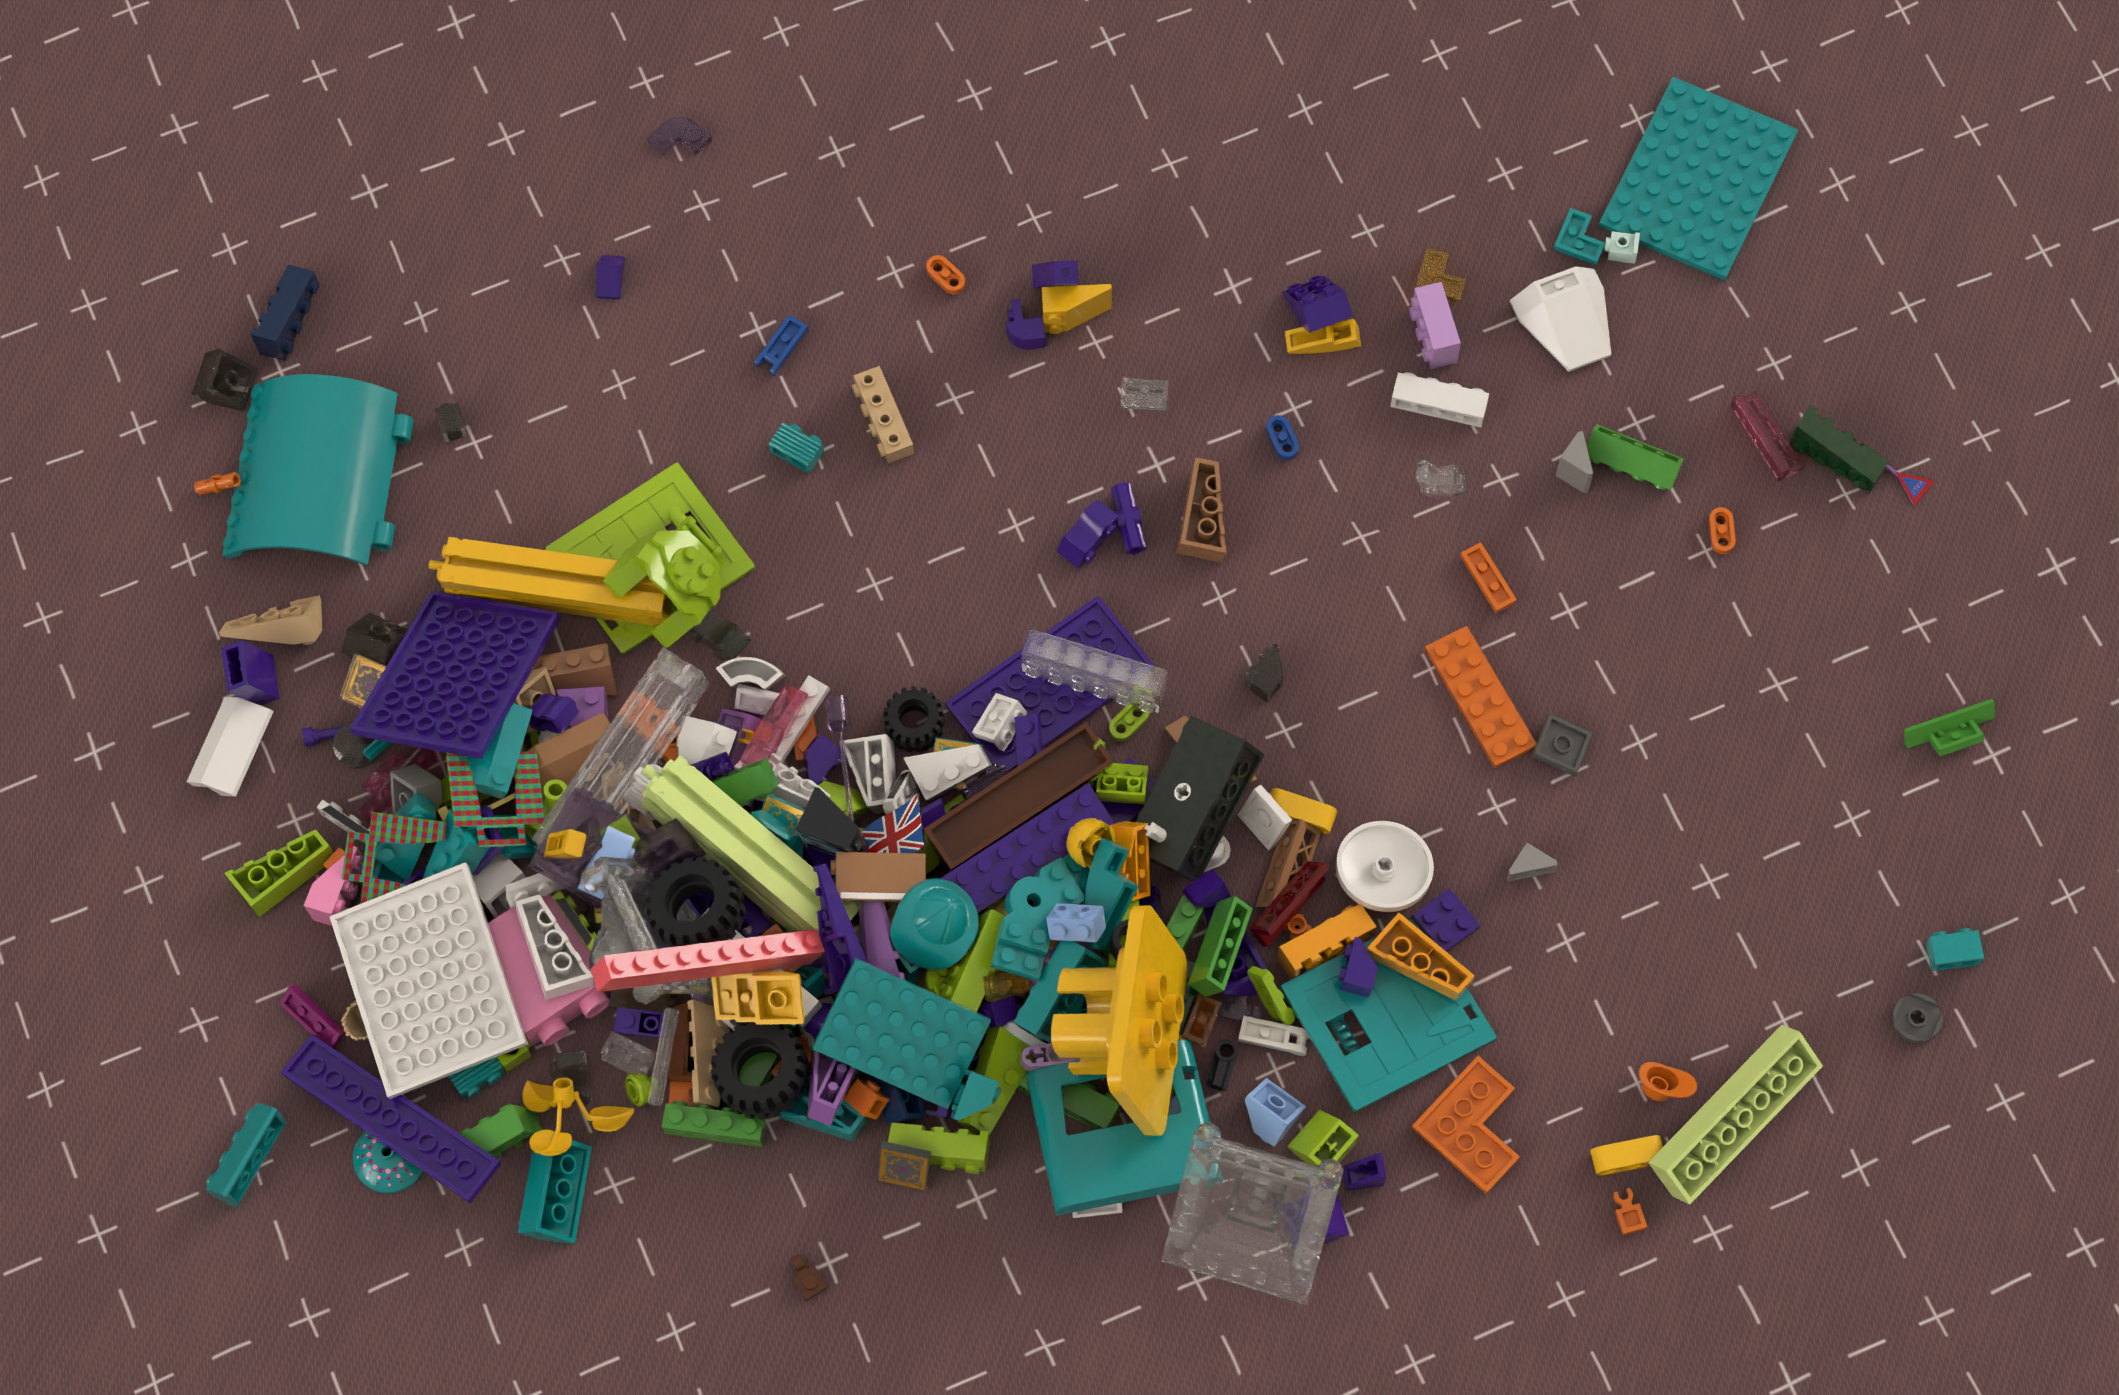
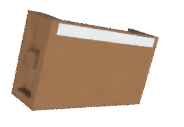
M836 852L835 860H831L830 874L835 875V886L842 901L900 902L909 889L919 882L926 880V854Z

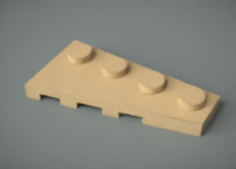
M696 1000L687 1001L688 1010H691L689 1032H692L693 1046L690 1047V1054L694 1059V1070H692L693 1103L709 1105L712 1109L719 1108L721 1096L711 1076L713 1068L711 1059L712 1056H717L714 1049L718 1043L722 1044L724 1042L722 1037L727 1032L730 1033V1027L722 1020H716L714 1006Z

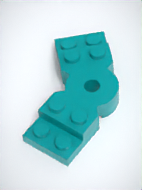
M1069 854L1042 867L1035 874V877H1025L1015 883L1005 898V910L1009 914L1000 921L990 967L1035 981L1040 979L1044 956L1048 953L1050 944L1046 918L1056 903L1078 905L1085 903L1086 885L1090 870L1088 866L1086 868L1082 867ZM1027 899L1032 900L1035 903V907L1030 906Z

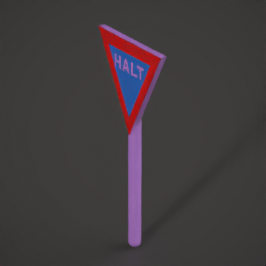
M1889 465L1886 467L1889 472L1900 480L1913 506L1917 504L1934 482V480L1899 473Z

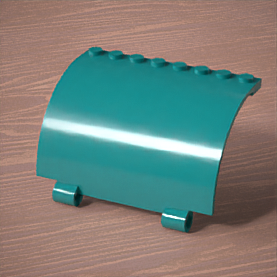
M317 374L282 376L254 385L251 392V406L247 413V427L243 434V448L239 456L240 464L237 474L241 478V484L235 487L231 498L232 507L227 520L228 528L223 541L224 549L222 556L232 559L243 555L244 551L254 549L288 548L330 554L355 561L362 565H368L371 547L380 551L391 550L395 525L384 521L395 452L397 443H410L414 419L408 415L394 414L398 393L364 381Z

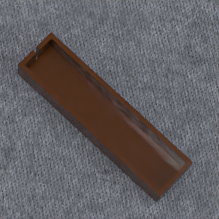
M1087 722L923 829L924 836L949 872L1112 767L1114 761L1103 745L1100 744L1096 750L1093 746L1097 745L1099 739Z

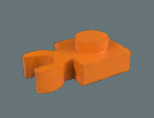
M1630 1188L1626 1189L1627 1199L1625 1200L1619 1198L1618 1192L1613 1194L1614 1202L1621 1208L1615 1210V1215L1622 1236L1647 1229L1640 1203L1632 1205L1633 1192Z

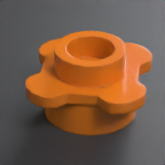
M1296 914L1283 929L1289 932L1290 939L1292 940L1311 930L1312 927L1307 924L1304 915Z

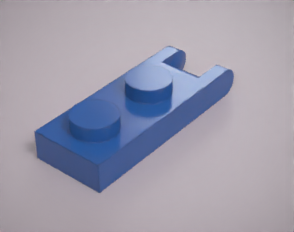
M788 315L756 358L754 364L759 367L764 360L773 365L770 369V374L775 376L809 330L808 325Z

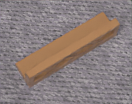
M1302 819L1292 820L1277 843L1255 908L1264 911L1288 884L1290 875L1293 874L1295 876L1307 861H1312L1321 831ZM1305 831L1312 834L1307 845L1304 841ZM1301 852L1303 861L1301 866L1298 867L1296 857Z

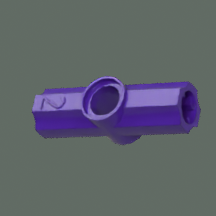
M1125 482L1118 483L1111 487L1112 499L1115 505L1114 512L1119 515L1116 522L1118 531H1121L1126 554H1140L1146 550L1141 529L1140 511L1138 506L1135 505L1131 484Z

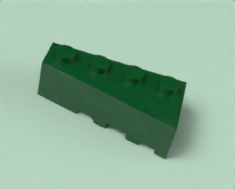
M1810 405L1797 424L1789 445L1796 452L1813 458L1818 465L1830 468L1837 476L1854 482L1855 486L1859 489L1871 492L1884 473L1889 461L1866 444H1857L1856 439L1853 437L1854 435L1847 430L1845 432L1839 431L1834 427L1832 419L1828 416L1823 419L1816 414L1818 409Z

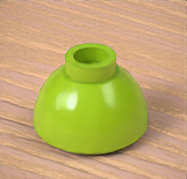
M631 1073L625 1079L627 1095L630 1101L638 1107L645 1105L651 1099L653 1092L658 1089L657 1082L653 1076L647 1077L641 1073Z

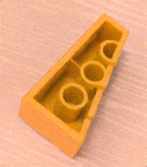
M1400 913L1392 919L1367 948L1373 960L1455 1001L1471 985L1475 976Z

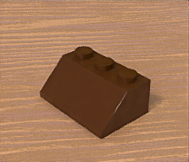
M688 1003L670 1007L666 1080L692 1082L694 1059L690 1054V1044H693L692 1032H689L691 1010H688Z

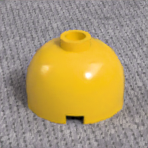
M1096 818L1082 819L1069 830L1066 841L1068 853L1076 863L1084 868L1087 866L1090 868L1101 838L1115 842V832L1110 825Z

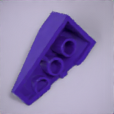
M1215 907L1205 911L1207 928ZM1246 933L1243 935L1229 979L1223 991L1225 995L1252 997L1258 994L1247 971L1252 966L1267 969Z

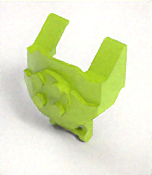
M691 515L686 517L676 530L657 531L642 537L625 550L603 580L607 587L620 598L648 575L650 581L673 602L677 609L650 631L665 648L671 646L693 626L700 624L708 611L720 599L721 577L719 575V563L715 558L722 552V548L718 544H714L695 524L696 520Z

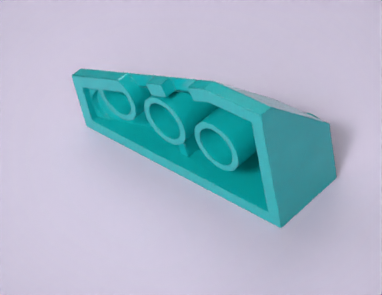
M513 703L482 759L466 757L477 791L499 799H503L508 793L533 710Z

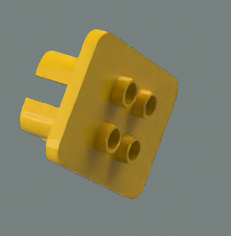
M1150 905L1132 907L1129 915L1125 947H1122L1119 951L1116 967L1062 969L1057 992L1059 994H1083L1087 1003V1014H1053L1051 1041L1053 1049L1059 1058H1080V1062H1069L1068 1069L1072 1074L1107 1075V1083L1111 1094L1145 1136H1162L1167 1125L1174 1069L1178 1061L1177 1046L1180 1024L1184 1017L1187 959L1180 945Z

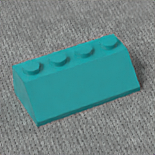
M1061 940L1056 945L1051 959L1043 967L1040 979L1031 988L1030 995L1019 1009L1014 1022L1036 1036L1052 1043L1051 1027L1053 1014H1078L1086 1000L1083 994H1059L1057 992L1062 969L1105 967L1108 961L1074 941Z
M256 1103L254 1108L249 1109L242 1129H238L232 1138L233 1144L228 1151L222 1154L219 1160L220 1166L215 1173L213 1172L206 1182L207 1188L205 1190L211 1196L237 1208L287 1123L281 1113L274 1107Z
M572 1140V1145L566 1152L555 1156L536 1154L532 1150L518 1234L539 1240L575 1243L592 1146Z

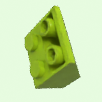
M1319 1110L1287 1148L1326 1179L1357 1144L1359 1135L1340 1119Z

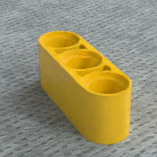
M1279 788L1271 789L1270 795L1287 812L1292 820L1302 819L1321 831V834H1330L1338 812L1336 808Z
M1654 1135L1599 1146L1591 1149L1590 1153L1596 1175L1603 1176L1650 1166L1648 1162L1663 1148L1660 1135Z

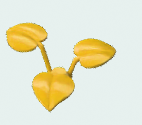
M559 1078L553 1082V1086L536 1084L527 1080L523 1089V1103L530 1111L544 1112L550 1107H556L557 1105L556 1130L538 1131L531 1136L529 1142L530 1148L536 1154L545 1156L562 1154L571 1147V1134L560 1131L562 1108L570 1107L574 1100H576L587 1121H592L593 1128L604 1132L616 1131L622 1128L634 1114V1108L600 1106L592 1109L589 1115L579 1098V1092H574L573 1081L569 1078Z

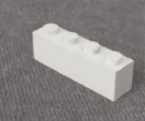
M1398 372L1391 407L1482 427L1489 393L1479 388L1469 389L1457 383L1447 384L1439 382L1435 378L1425 379L1417 377L1413 373Z

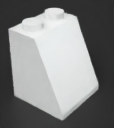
M502 852L478 875L472 874L482 907L492 919L510 909L506 898L505 885L526 878L524 873L510 859H506Z

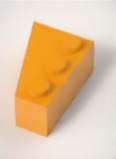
M1123 821L1111 824L1110 826L1115 832V842L1129 850L1118 873L1139 886L1132 899L1134 901L1150 896L1149 837L1146 835L1147 830L1144 829L1148 823Z

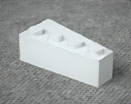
M540 894L516 901V912L545 1000L593 986V975L582 962V958L569 942V938L558 925Z

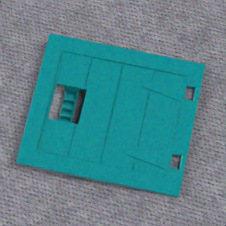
M1412 919L1409 920L1412 924H1414V925L1419 929V927L1414 923V921H1413ZM1376 938L1364 943L1366 949ZM1344 954L1282 984L1280 987L1354 1112L1480 1049L1497 1038L1468 989L1455 1001L1375 960L1374 962L1378 969L1369 997L1340 990L1342 981L1338 980L1341 966L1345 967L1347 959L1343 958ZM1469 1005L1477 1017L1470 1020L1464 1010ZM1351 1010L1371 1042L1360 1048L1343 1019L1344 1014ZM1328 1022L1346 1051V1056H1344L1325 1023Z

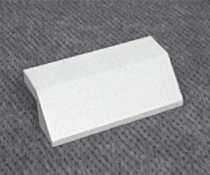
M224 697L187 783L197 787H208L221 796L236 797L274 711L238 697Z

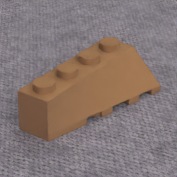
M607 643L539 656L532 669L535 670L542 667L547 669L555 693H557V689L604 687L609 697H618L611 654Z

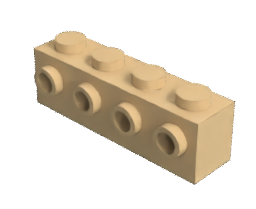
M880 366L854 375L855 384L852 385L855 397H860L863 404H860L863 416L870 419L871 424H868L872 437L877 436L878 438L877 448L880 456H885L889 464L913 455V443Z

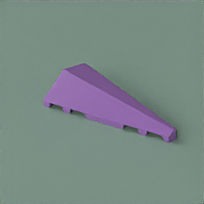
M859 901V943L868 963L905 980L904 973L898 971L895 961L899 958L898 951L893 949L890 935L891 925L884 902Z

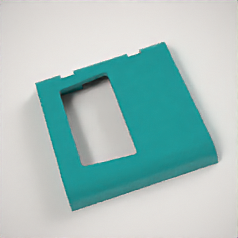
M1178 1040V1061L1174 1069L1172 1086L1181 1112L1168 1115L1166 1129L1162 1136H1145L1134 1122L1067 1135L1062 1087L1106 1078L1107 1075H1074L1068 1069L1069 1062L1037 1068L1026 1075L1056 1216L1224 1182L1190 1041ZM1192 1073L1193 1079L1185 1080L1184 1074ZM1208 1143L1210 1150L1201 1151L1200 1145Z

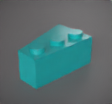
M417 791L395 815L435 820L436 804ZM377 841L375 859L406 880L411 876L425 843L403 844Z
M449 809L445 820L447 822L444 841L436 842L423 879L465 862L469 865L472 874L491 848L479 847L476 826L454 827L452 809Z

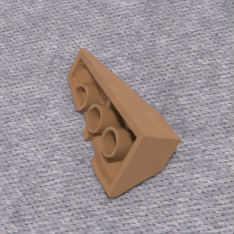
M604 712L526 751L537 752L542 797L544 786L550 780H561L569 789L572 786L573 780L579 773H583L586 769L585 766L593 756L598 755L616 732Z

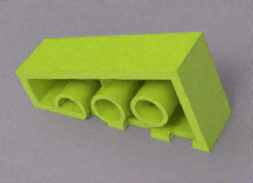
M314 830L288 842L287 846L277 851L273 849L267 852L266 856L256 861L250 860L244 863L243 867L235 871L231 869L225 872V875L255 913L261 917L324 868L323 864L334 852L318 831Z
M988 1026L985 1032L987 1035L984 1044L981 1045L978 1055L980 1057L977 1067L973 1069L975 1073L999 1081L998 1087H1001L999 1097L996 1102L992 1101L991 1106L957 1121V1123L969 1129L975 1135H980V1130L989 1131V1135L991 1134L1027 1072L1022 1067L1020 1058L1023 1050L1029 1046L1002 1026ZM1029 1054L1028 1059H1030L1031 1062L1034 1060L1032 1054Z
M891 1123L888 1142L930 1151V1166L931 1164L941 1165L940 1168L951 1171L955 1170V1168H962L970 1174H980V1171L986 1172L991 1144L989 1131L980 1130V1135L971 1133L969 1129H959L955 1133H950V1130L936 1126L932 1127L930 1131H925L926 1127L922 1125Z

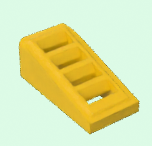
M572 829L550 833L544 857H581L586 834Z

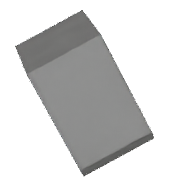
M1526 843L1509 869L1507 880L1510 882L1555 873L1558 866L1557 860Z

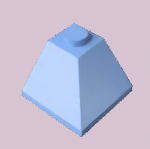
M1268 1078L1264 1079L1245 1098L1254 1133L1273 1147L1285 1137L1307 1107Z

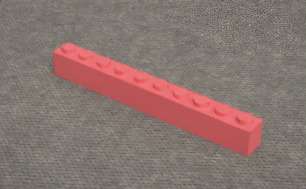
M814 929L605 955L591 968V972L598 992L810 965L825 950L818 930Z

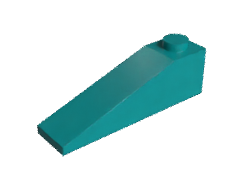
M966 1069L965 1075L952 1100L954 1102L951 1118L961 1120L991 1106L992 1101H997L1001 1091V1087H998L999 1081Z

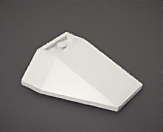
M1575 266L1537 280L1510 300V304L1519 322L1568 372L1611 356L1604 288L1594 269Z

